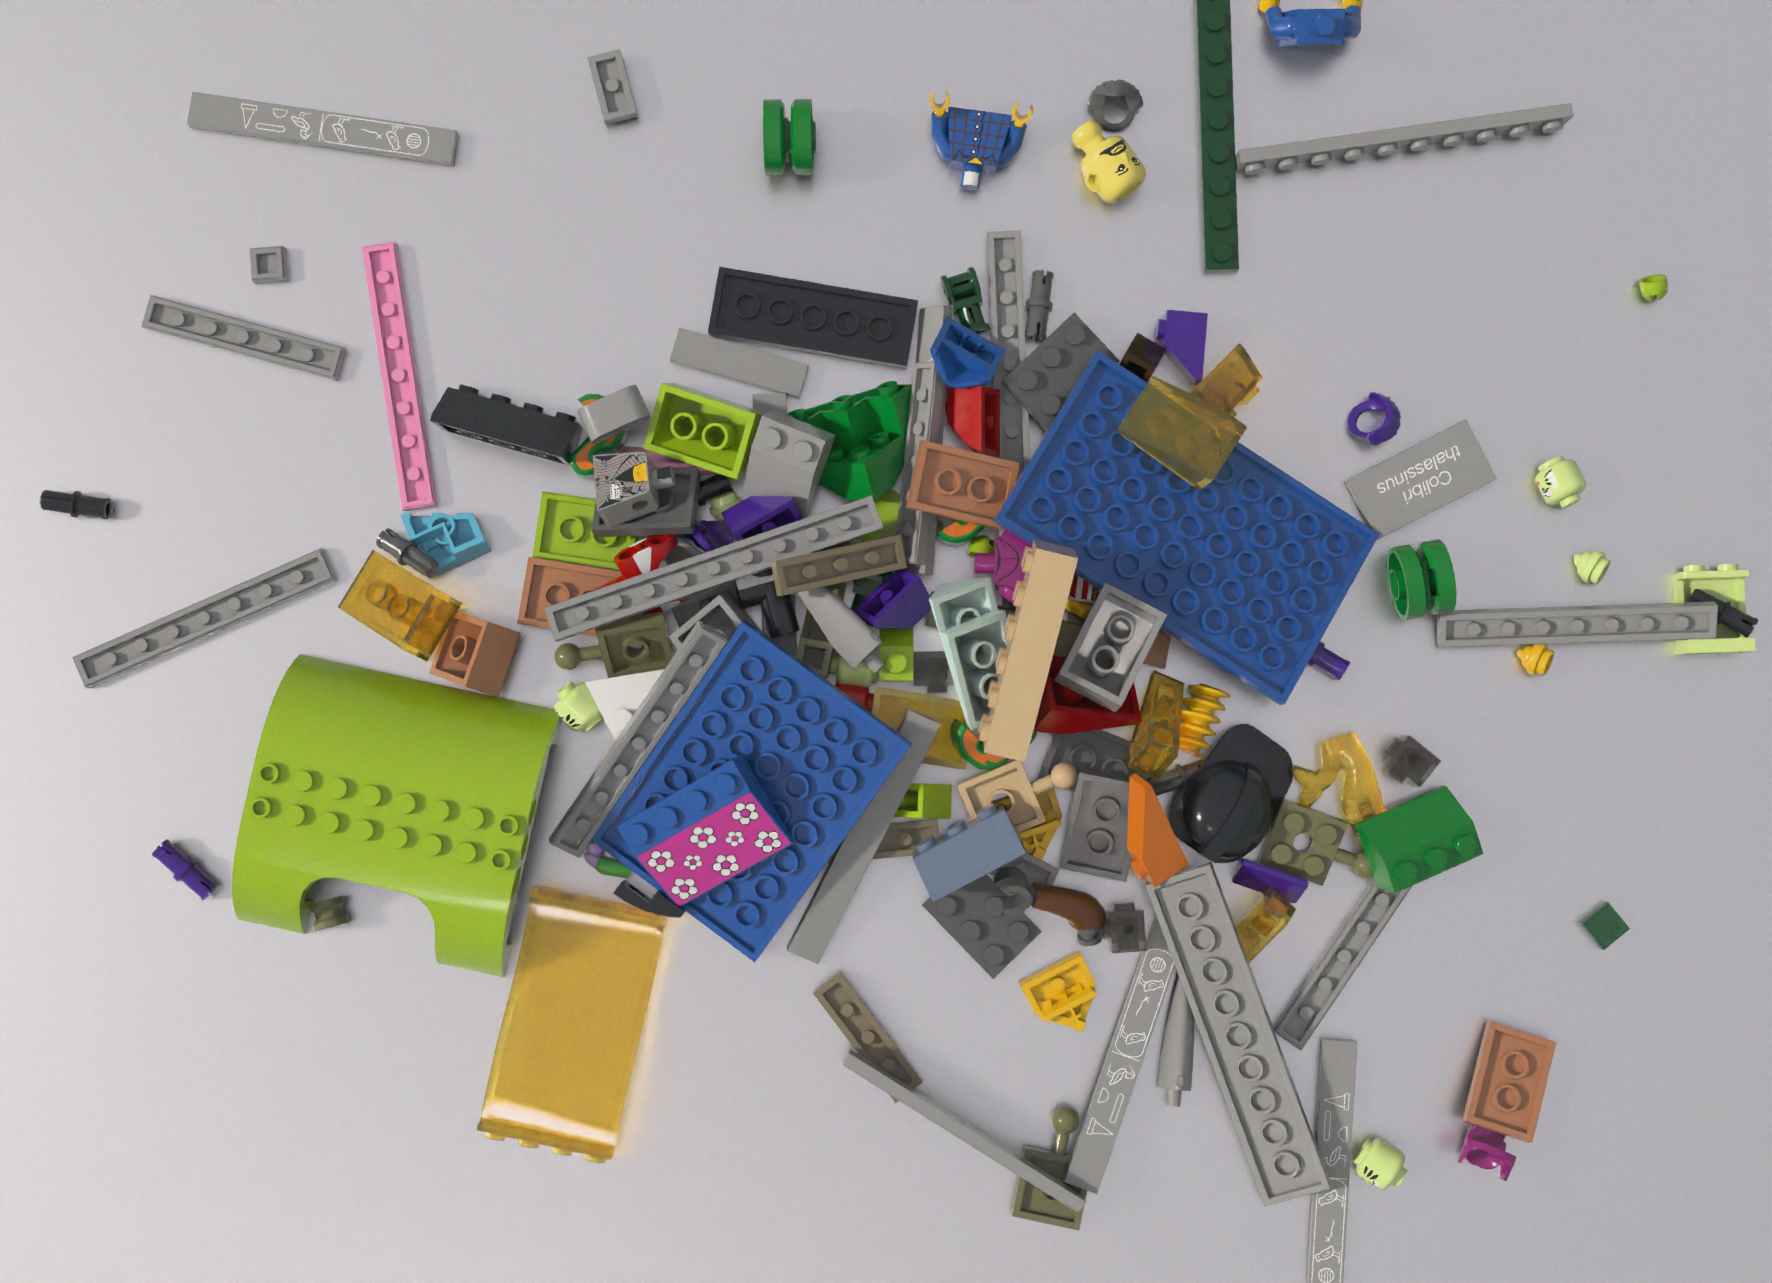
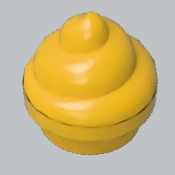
M1547 644L1527 645L1523 649L1517 650V656L1521 659L1522 666L1527 670L1528 674L1533 676L1537 674L1545 676L1555 655V651L1548 649Z

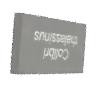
M1465 419L1344 482L1367 526L1379 533L1378 540L1497 478Z

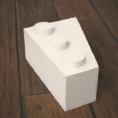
M664 669L585 682L615 741Z

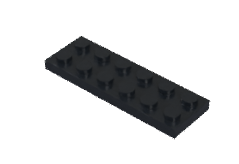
M719 266L708 334L907 368L918 300Z

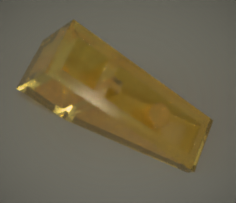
M1155 670L1151 674L1140 709L1142 721L1136 724L1130 742L1128 768L1159 780L1178 757L1184 692L1183 682Z
M1271 886L1235 923L1249 963L1288 925L1296 911V908Z

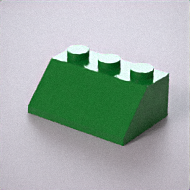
M1444 785L1355 823L1367 861L1371 867L1375 886L1392 893L1400 892L1484 854L1474 822L1448 787Z

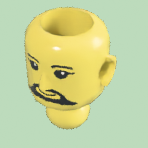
M1094 120L1087 121L1072 134L1073 144L1086 153V156L1081 161V171L1085 177L1086 185L1091 191L1096 192L1104 202L1113 204L1122 200L1145 180L1146 171L1143 163L1121 136H1111L1105 139L1102 135L1101 126Z

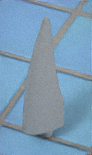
M824 586L797 593L830 644L853 670L863 661L874 673L885 665L874 653L883 643V640L863 619Z
M1177 972L1160 1049L1157 1087L1168 1089L1167 1106L1180 1107L1182 1091H1191L1194 1015Z

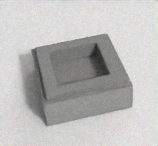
M284 246L250 248L253 283L288 281L287 255Z

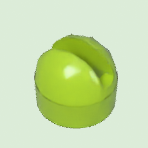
M1656 274L1641 278L1639 286L1642 296L1648 301H1652V296L1654 295L1658 296V300L1665 297L1668 292L1667 276Z
M980 535L970 543L967 554L975 559V553H995V542L986 535Z

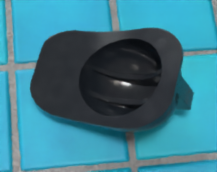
M1238 724L1228 729L1200 767L1176 793L1169 811V822L1174 834L1182 842L1214 863L1234 862L1253 851L1265 837L1282 797L1285 798L1292 783L1293 763L1289 753L1278 743L1249 724Z

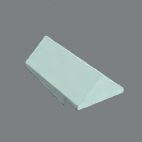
M990 577L942 584L929 598L968 730L971 731L979 728L982 714H989L990 708L987 707V694L991 680L998 681L999 674H996L997 667H995L1000 647L1006 648L1008 640H1004L1006 613L1005 611L998 610Z

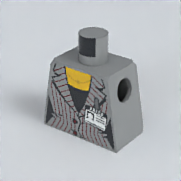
M646 452L593 456L597 511L607 528L656 511L659 508L658 490L676 485L673 468L667 466L655 469Z

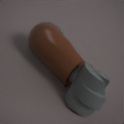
M1005 867L996 873V876L993 878L995 885L1002 890L1016 893V895L1001 898L1005 916L1022 913L1032 905V908L1067 919L1071 927L1075 928L1078 933L1077 941L1079 944L1093 946L1102 941L1100 930L1101 926L1106 922V913L1096 897L1086 892L1033 882L1032 886H1029L1026 874L1016 867Z

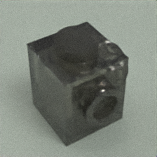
M945 651L914 652L913 687H927V693H947V686H954L955 684Z
M1401 735L1400 738L1393 737L1383 749L1386 755L1380 761L1388 767L1385 772L1392 779L1400 784L1405 781L1411 787H1421L1441 762L1439 758L1410 735Z
M1134 902L1114 903V909L1106 910V922L1101 926L1102 938H1108L1109 951L1111 953L1147 951L1144 910L1140 907L1135 908Z

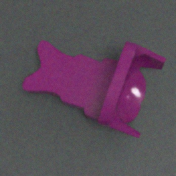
M1473 1125V1128L1468 1130L1464 1138L1457 1162L1461 1163L1465 1158L1472 1165L1479 1166L1482 1169H1494L1500 1165V1179L1507 1181L1517 1157L1505 1151V1135Z

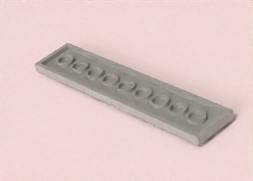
M1212 862L1178 872L1156 887L1147 882L1145 887L1264 1206L1330 1189L1331 1182Z

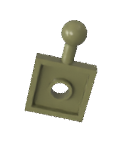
M657 612L628 617L596 628L595 632L599 645L578 648L575 644L564 643L556 649L554 658L556 664L564 670L575 669L581 661L603 658L607 676L612 678L665 669L674 655L664 613ZM634 643H639V644H642L643 646L640 647V648L634 649V648H630L629 645H630V644H634Z
M1282 797L1259 854V863L1321 886L1324 885L1333 860L1353 867L1354 872L1363 879L1373 878L1365 852L1356 855L1339 848L1348 825L1347 821ZM1306 833L1312 837V843L1309 848L1298 850L1293 846L1294 838L1298 834Z
M1063 1106L1058 1108L1052 1117L1053 1126L1057 1130L1053 1151L1025 1146L1023 1158L1082 1194L1086 1200L1087 1190L1063 1181L1072 1157L1071 1155H1066L1069 1136L1079 1126L1078 1113L1071 1107ZM1020 1176L1018 1177L1011 1211L1013 1217L1074 1230L1080 1229L1084 1206L1080 1212H1075L1055 1198L1046 1196L1042 1190Z

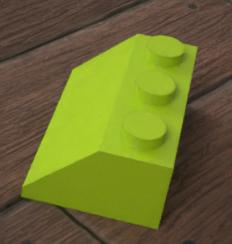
M661 383L643 449L739 479L748 464L751 446L761 417L766 413L676 383Z

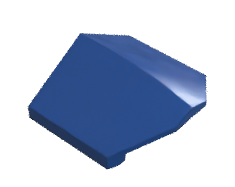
M948 316L930 348L940 378L948 386L957 389L988 385L1006 351Z

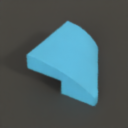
M411 513L400 515L410 540L418 544L420 551L438 562V569L432 577L491 552L473 513H457L453 516H448L444 513H432V516H412Z

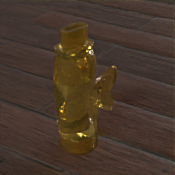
M1353 730L1320 742L1321 764L1316 772L1292 765V773L1296 781L1303 786L1300 804L1311 807L1322 796L1324 790L1333 784L1339 772L1343 770L1341 808L1347 823L1354 829V835L1357 837L1359 834L1355 823L1385 811L1370 759Z

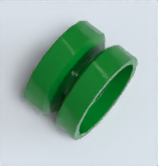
M764 99L763 150L766 175H783L786 170V162H789V154H791L792 170L796 175H813V153H816V123L813 121L812 99H794L791 104V121L786 117L785 104L781 99Z
M1440 539L1419 543L1417 551L1409 544L1389 549L1387 555L1388 582L1395 609L1403 621L1423 617L1426 608L1432 615L1454 611L1457 595L1455 575L1449 552Z

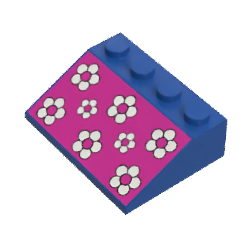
M743 753L631 816L617 826L633 856L679 908L795 843Z

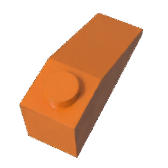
M1134 773L1129 777L1127 850L1133 860L1129 864L1138 879L1142 880L1145 878L1156 887L1189 864L1152 785Z

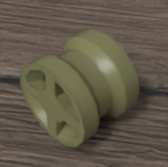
M343 896L309 904L310 911L316 917V922L314 923L315 931L349 923L348 915L344 914L342 909L344 904Z

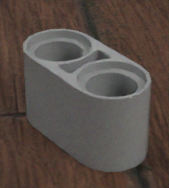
M637 385L620 389L578 410L579 417L593 444L631 429L651 417Z

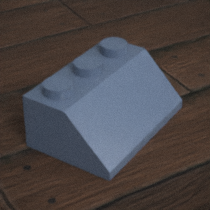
M994 804L987 805L976 812L977 817L967 823L964 820L957 821L946 828L947 833L937 839L934 836H930L916 844L917 849L912 852L913 860L933 902L1026 853L1022 838L1003 804L997 807Z

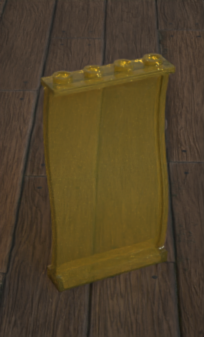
M536 884L532 886L529 896L530 904L518 961L493 1056L481 1117L476 1130L485 1132L484 1136L492 1140L504 1141L505 1137L518 1139V1144L524 1147L538 1148L539 1144L552 1147L551 1151L556 1154L570 1156L572 1152L586 1154L585 1159L588 1161L605 1163L606 1159L612 1160L616 1153L626 1097L668 917L644 911L633 905Z

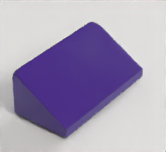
M1244 858L1238 860L1232 877V882L1289 903H1296L1309 884L1308 880Z

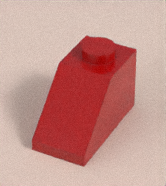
M985 386L947 389V402L945 406L947 423L973 452L1000 457V390Z

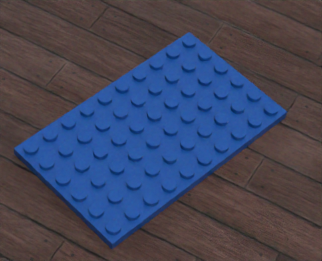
M1098 350L1087 364L993 520L1031 546L1033 540L1036 539L1075 549L1078 556L1075 569L1076 575L1100 590L1104 583H1107L1166 613L1167 616L1160 629L1279 705L1285 704L1379 536V533Z

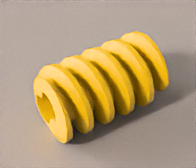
M1200 683L1199 685L1188 686L1187 690L1194 697L1183 698V704L1190 710L1178 711V716L1184 723L1177 722L1173 724V729L1180 735H1169L1168 741L1179 750L1206 759L1199 750L1200 748L1210 749L1212 745L1204 737L1216 735V732L1209 727V724L1221 723V719L1214 714V711L1226 710V707L1219 702V698H1230L1231 695L1215 687Z

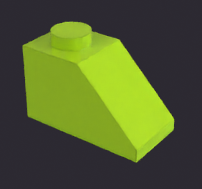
M879 628V637L883 640V643L879 646V658L885 664L879 670V682H913V628Z
M911 783L894 817L951 819L952 785Z

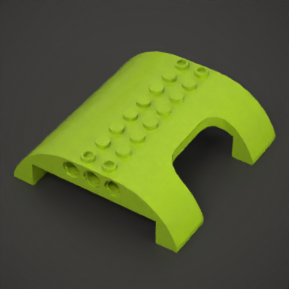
M299 654L280 682L266 717L241 817L232 873L233 906L238 920L306 934L311 917L309 904L314 903V900L306 898L307 891L316 881L323 878H340L404 892L418 898L428 908L434 920L435 956L437 963L504 978L512 948V943H508L507 938L551 744L557 745L563 720L554 709Z

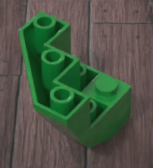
M888 381L880 384L877 388L854 395H842L834 398L831 402L808 409H796L786 414L836 435L819 484L852 501H857L871 495L875 501L895 486L904 464L912 384L898 385L896 381Z

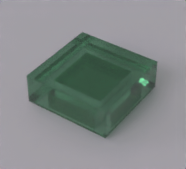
M1603 902L1579 922L1601 950H1605L1630 929L1609 902Z

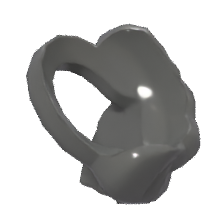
M1118 79L1117 81L1110 80L1097 85L1089 96L1087 107L1095 112L1096 119L1102 127L1107 130L1117 131L1127 127L1134 119L1135 110L1143 107L1144 104L1139 89H1136L1134 85L1125 80ZM1105 96H1125L1128 114L1122 122L1116 124L1109 123L1103 117L1102 109L1105 103Z

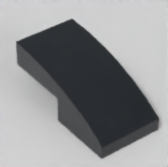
M626 879L619 884L613 893L623 901L653 914L681 918L686 912L681 907L676 906L672 900L659 890L651 899Z

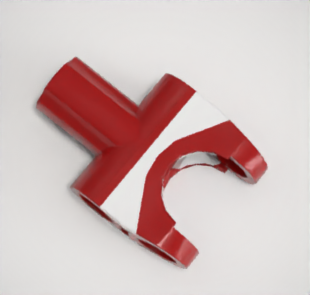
M653 535L621 550L614 557V562L622 575L595 590L658 569L661 561L668 556L667 553L677 546L678 541L675 535ZM686 598L645 611L643 613H664L669 609L677 606Z

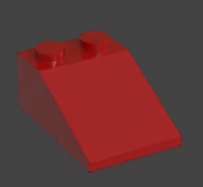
M1053 655L1033 731L1064 735L1136 725L1142 721L1134 682L1122 706L1116 712H1113L1053 681L1065 657Z

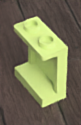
M1739 564L1717 565V571H1705V565L1683 566L1684 572L1672 574L1673 603L1688 602L1692 592L1695 589H1700L1725 603L1728 600L1731 601V606L1746 613L1744 579L1751 577V570H1739ZM1721 623L1717 625L1716 638L1675 639L1676 655L1756 651L1755 637L1745 638L1740 633Z

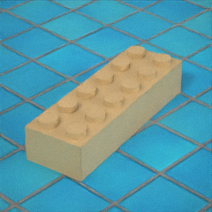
M1036 539L1033 540L1032 548L1025 547L1021 561L1022 572H1025L1023 581H1016L1012 597L1014 601L1013 606H1016L1015 614L1008 613L1004 628V640H1008L1006 648H999L995 667H997L996 674H999L998 681L991 680L987 694V707L990 708L989 714H982L978 733H980L979 741H983L984 753L1021 762L1026 761L1078 561V556L1073 548Z

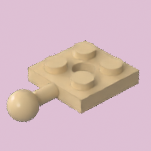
M1011 760L993 770H987L957 783V787L971 820L977 817L976 812L991 804L996 794H1007L1011 798V805L1006 811L1019 833L1046 822L1036 795L1054 787L1063 790L1072 788L1077 782L1078 772L1072 764L1062 762L1054 766L1051 775L1030 783L1022 762Z

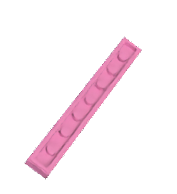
M394 241L363 246V259L401 507L403 511L438 506L398 245Z

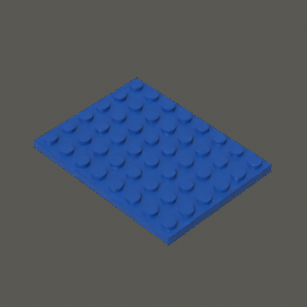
M745 620L737 628L591 840L668 897L633 856L617 826L631 816L743 753L795 843L683 905L681 908L755 963L913 743Z

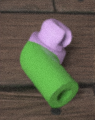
M590 842L588 844L587 853H584V858L590 866L603 875L621 878L629 877L630 869L617 859L603 856L605 850L596 843Z

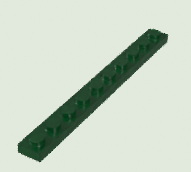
M1195 0L1204 273L1237 272L1239 270L1230 0Z

